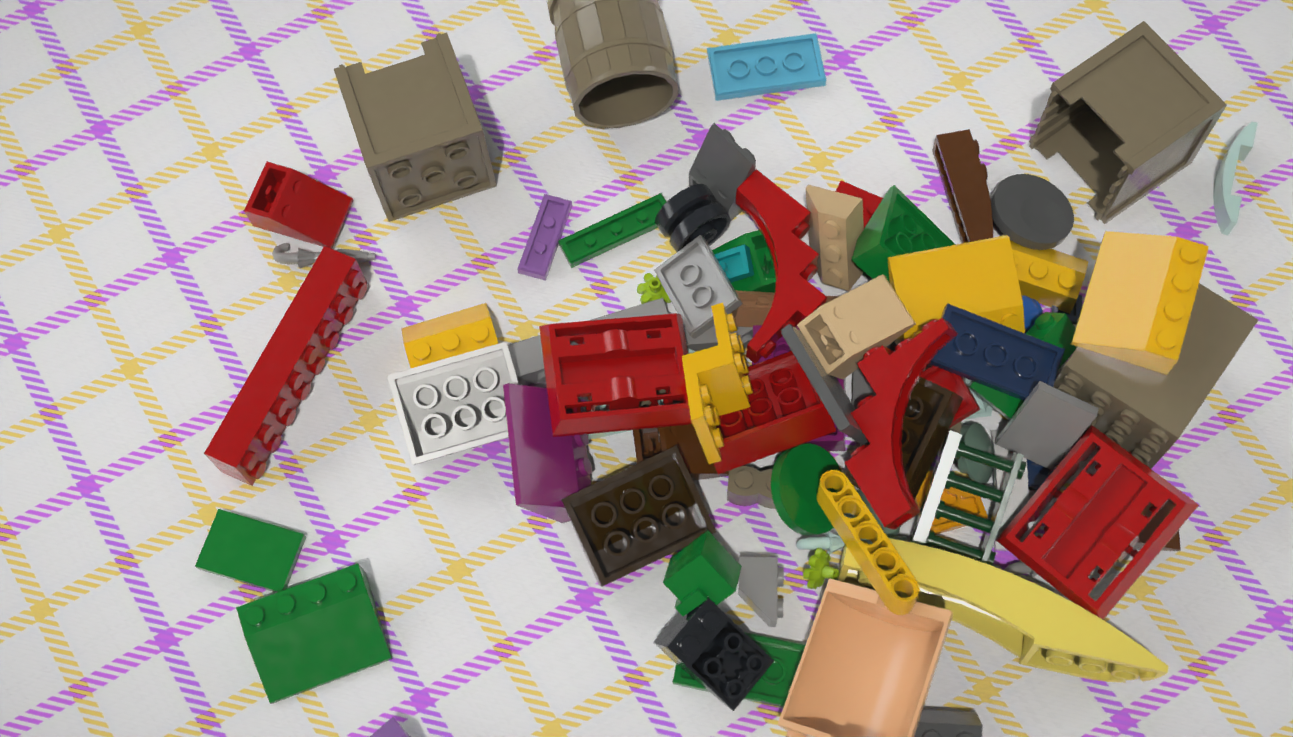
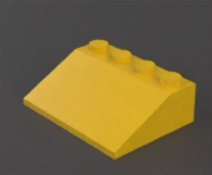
M1105 231L1071 345L1167 375L1179 359L1209 246L1176 236Z
M1008 235L888 257L890 285L916 322V325L895 340L897 345L905 339H913L920 334L923 326L928 322L941 319L947 303L1025 333L1023 300Z

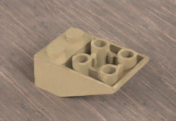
M882 274L820 306L798 323L797 326L826 373L840 379H845L859 368L857 363L864 359L863 356L867 351L882 345L887 347L916 325V322L885 275Z

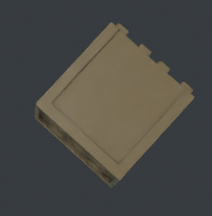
M1143 21L1052 83L1050 88L1052 92L1036 132L1029 140V147L1038 150L1047 160L1059 153L1097 194L1087 204L1097 214L1095 217L1097 221L1101 220L1106 224L1190 165L1227 104Z
M438 33L436 38L421 42L425 55L365 74L361 62L346 67L341 64L339 67L334 68L367 171L388 222L497 186L483 129L447 33Z

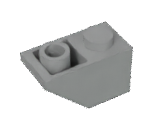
M740 556L739 564L742 567L738 580V595L769 627H776L777 618H783V599L777 598L778 586L783 587L784 568L778 567V558Z

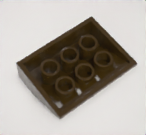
M677 445L561 499L584 554L601 587L686 547L706 531H709L711 534L716 533V529Z

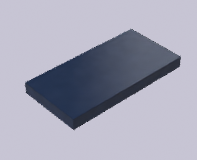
M947 303L944 307L941 318L948 321L958 335L941 348L929 364L1023 401L1026 400L1039 381L1052 387L1054 386L1065 349Z

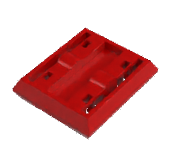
M681 314L555 323L539 326L553 437L692 424L682 356L688 354ZM574 341V342L577 343L578 345H570V344ZM656 390H665V393L656 395ZM578 397H588V401L578 402ZM663 399L664 405H658L657 400ZM673 400L681 401L679 404H672ZM650 401V407L638 408L639 402ZM606 405L607 411H595V407ZM586 406L587 412H581L580 407ZM572 408L573 413L566 414V410Z
M1091 425L996 541L1070 601L1104 620L1197 509L1199 504ZM1096 448L1100 449L1062 493L1060 491L1061 488L1079 469V462L1086 461ZM1095 461L1096 466L1094 469L1097 470L1094 475L1088 474L1086 471ZM1054 497L1057 498L1051 509L1026 539L1021 542L1020 539L1029 529L1028 523L1035 522ZM1169 501L1175 507L1138 552L1133 547L1140 540L1139 534L1163 505ZM1151 504L1149 510L1152 512V515L1150 517L1143 516L1141 513ZM1044 524L1043 530L1046 533L1043 536L1034 535L1038 528ZM1127 554L1133 557L1097 601L1089 596L1117 561L1121 563ZM1098 566L1097 573L1101 576L1097 580L1093 577L1090 579L1089 575Z

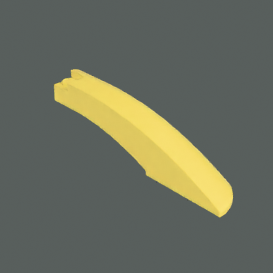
M889 538L919 584V594L916 602L952 611V621L985 636L1020 658L1019 664L1091 680L1126 683V680L1138 678L1141 681H1149L1160 678L1168 673V665L1126 634L1084 608L1048 589L1010 572L962 555ZM844 545L837 580L875 590L847 546ZM878 565V567L884 571L891 570L889 567L885 565ZM895 592L901 598L909 597L904 592Z

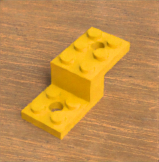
M723 303L711 306L718 346L682 356L690 417L709 464L721 461L719 448L724 447L721 431L719 428H716L717 425H721L719 416L749 408L748 394L753 393L749 376H744V374L749 373V368L745 355H741L745 353L741 335L737 336V333H734V331H737L733 313L727 314Z

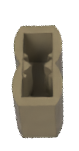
M740 466L730 470L727 501L739 506H750L758 503L763 507L776 509L771 494V475L773 469L760 472L749 466Z

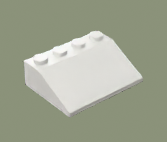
M507 342L387 375L412 465L509 438L503 385L507 383L519 385Z

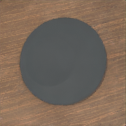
M1029 174L1009 176L999 183L990 199L992 218L997 227L1004 235H1008L1010 240L1023 247L1035 250L1054 248L1061 244L1072 230L1074 214L1068 199L1055 185L1038 176Z

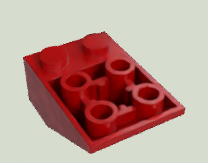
M266 161L244 212L254 227L322 247L327 246L332 249L352 205L353 198L292 168Z

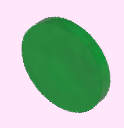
M801 444L785 450L776 460L771 475V494L777 513L790 529L798 534L807 536L823 534L834 528L818 504L817 492L820 478L825 472L830 470L841 472L839 465L832 455L815 444ZM828 488V489H827V490L830 491V492H835V493L838 492V491H837L836 489H834V488Z

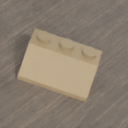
M808 184L806 187L807 209L811 212L809 220L810 229L808 230L809 246L819 254L817 273L823 284L849 291L864 273L852 260L857 239L864 230L863 199Z

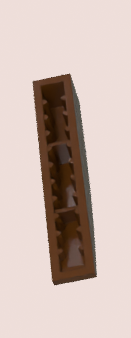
M970 129L936 135L932 152L961 243L993 238L991 200L986 182L988 173L986 165L984 163L981 164L979 159L980 149L978 141L976 139L973 140Z

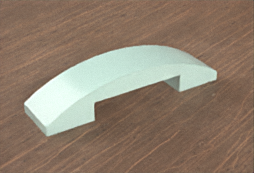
M1253 121L1239 133L1219 166L1215 179L1213 195L1215 216L1221 233L1227 236L1238 221L1242 197L1231 195L1237 161H1244L1253 148L1258 124Z

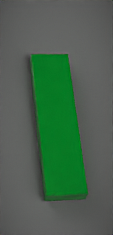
M659 193L558 240V244L570 267L573 268L658 228L655 224V218L659 210L666 203V200L662 193Z

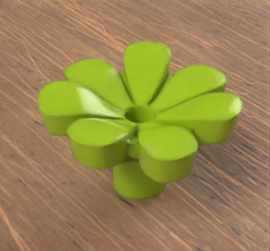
M651 273L645 274V283L638 284L637 293L642 294L640 298L641 304L663 298L666 303H671L657 275L653 277Z
M822 548L815 550V554L809 559L811 568H807L803 572V578L809 579L807 584L809 589L821 587L824 579L837 580L839 576V570L829 566L830 554L826 553Z

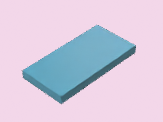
M817 33L707 48L715 101L826 86V76Z

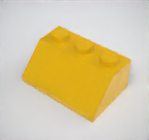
M1010 240L1021 295L1035 299L1039 304L1048 307L1056 306L1058 310L1070 314L1081 290L1088 261L1053 249L1035 250L1026 248Z
M486 303L401 328L410 368L499 344Z

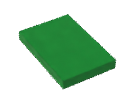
M218 509L195 567L199 570L277 593L287 589L306 536L299 532Z

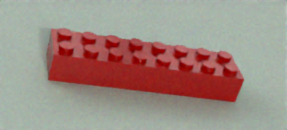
M327 246L323 247L204 452L206 457L222 473L253 486L256 479H260L264 474L266 461L270 454L278 449L283 431L286 426H290L294 421L296 408L300 401L305 400L308 396L313 378L321 373L325 365L326 355L330 349H334L337 345L339 333L343 325L350 322L355 304L358 299L361 300L367 291V281L355 258Z

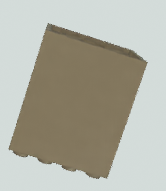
M1199 283L1179 359L1167 375L1077 347L1056 378L1053 387L1099 408L1097 417L1079 438L1093 425L1152 469L1180 438L1258 322V319Z

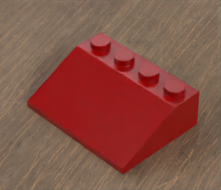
M792 351L748 367L749 373L744 374V376H749L753 393L748 394L750 407L719 416L721 425L716 426V428L720 429L724 441V447L719 448L721 461L714 463L718 475L836 432L833 419Z

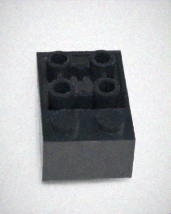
M709 597L685 616L678 612L654 641L671 660L732 711L738 707L774 662Z

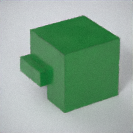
M706 531L670 558L663 584L677 597L674 608L682 616H685L706 601L707 597L718 605L735 593L742 566L709 531Z

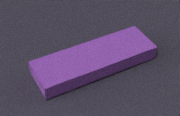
M544 194L517 269L519 274L546 281L559 245L558 240L561 239L572 208V201Z

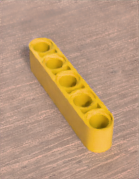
M838 470L825 472L819 482L817 492L818 504L887 609L896 615L908 614L912 611L919 594L917 580L847 476ZM828 488H834V489H836L838 492H836V493H835V492H830V491H828L827 489H828ZM850 513L854 515L855 518H848L844 514ZM860 539H868L873 544H865ZM878 565H885L889 567L891 570L884 571L880 569ZM895 592H904L909 597L901 598Z

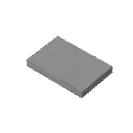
M701 235L654 269L678 314H681L687 332L694 339L714 325L711 306L723 303L727 314H730L743 304L706 239Z
M1039 381L998 435L996 445L1011 452L1023 454L1024 458L1053 470L1097 417L1099 408Z

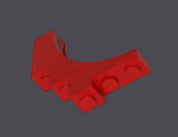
M757 169L737 188L735 202L752 218L763 234L772 255L776 276L772 307L762 327L747 344L746 357L755 364L761 357L766 359L772 354L777 346L776 342L783 336L781 333L783 328L789 324L796 328L798 323L820 306L826 304L827 296L808 282L818 270L817 261L819 256L815 250L801 240L810 229L809 220L811 212Z
M943 318L928 322L923 326L920 334L913 339L908 338L900 342L896 346L895 352L883 345L881 347H874L864 354L863 360L857 363L876 393L875 396H868L861 400L857 405L858 408L851 412L870 445H863L854 450L851 454L852 458L844 463L883 526L893 530L921 512L909 489L903 468L902 428L911 392L922 371L937 352L958 335L953 326Z

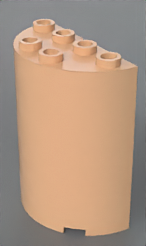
M829 578L778 725L787 731L786 737H914L953 618V612L915 602L911 612L906 615H896L887 609L875 590Z

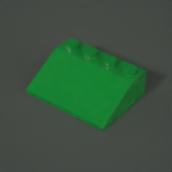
M893 185L889 188L857 239L852 260L859 269L863 270L872 279L883 274L890 283L888 257L956 244Z
M359 563L236 607L246 643L270 704L393 659L366 572Z

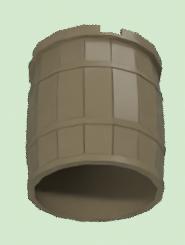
M658 0L547 1L550 21L555 26V39L565 86L573 105L575 117L581 122L598 128H621L652 119L673 104L678 96V83L675 76L674 57L669 34Z

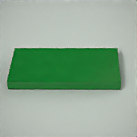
M746 633L774 662L746 695L744 700L784 708L805 645ZM676 664L672 684L709 692Z

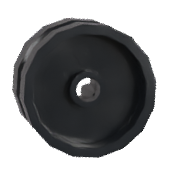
M700 183L681 190L670 198L656 215V226L664 237L670 238L669 242L676 253L699 235L703 236L710 246L729 227L730 215L721 204L715 203V196L707 185Z

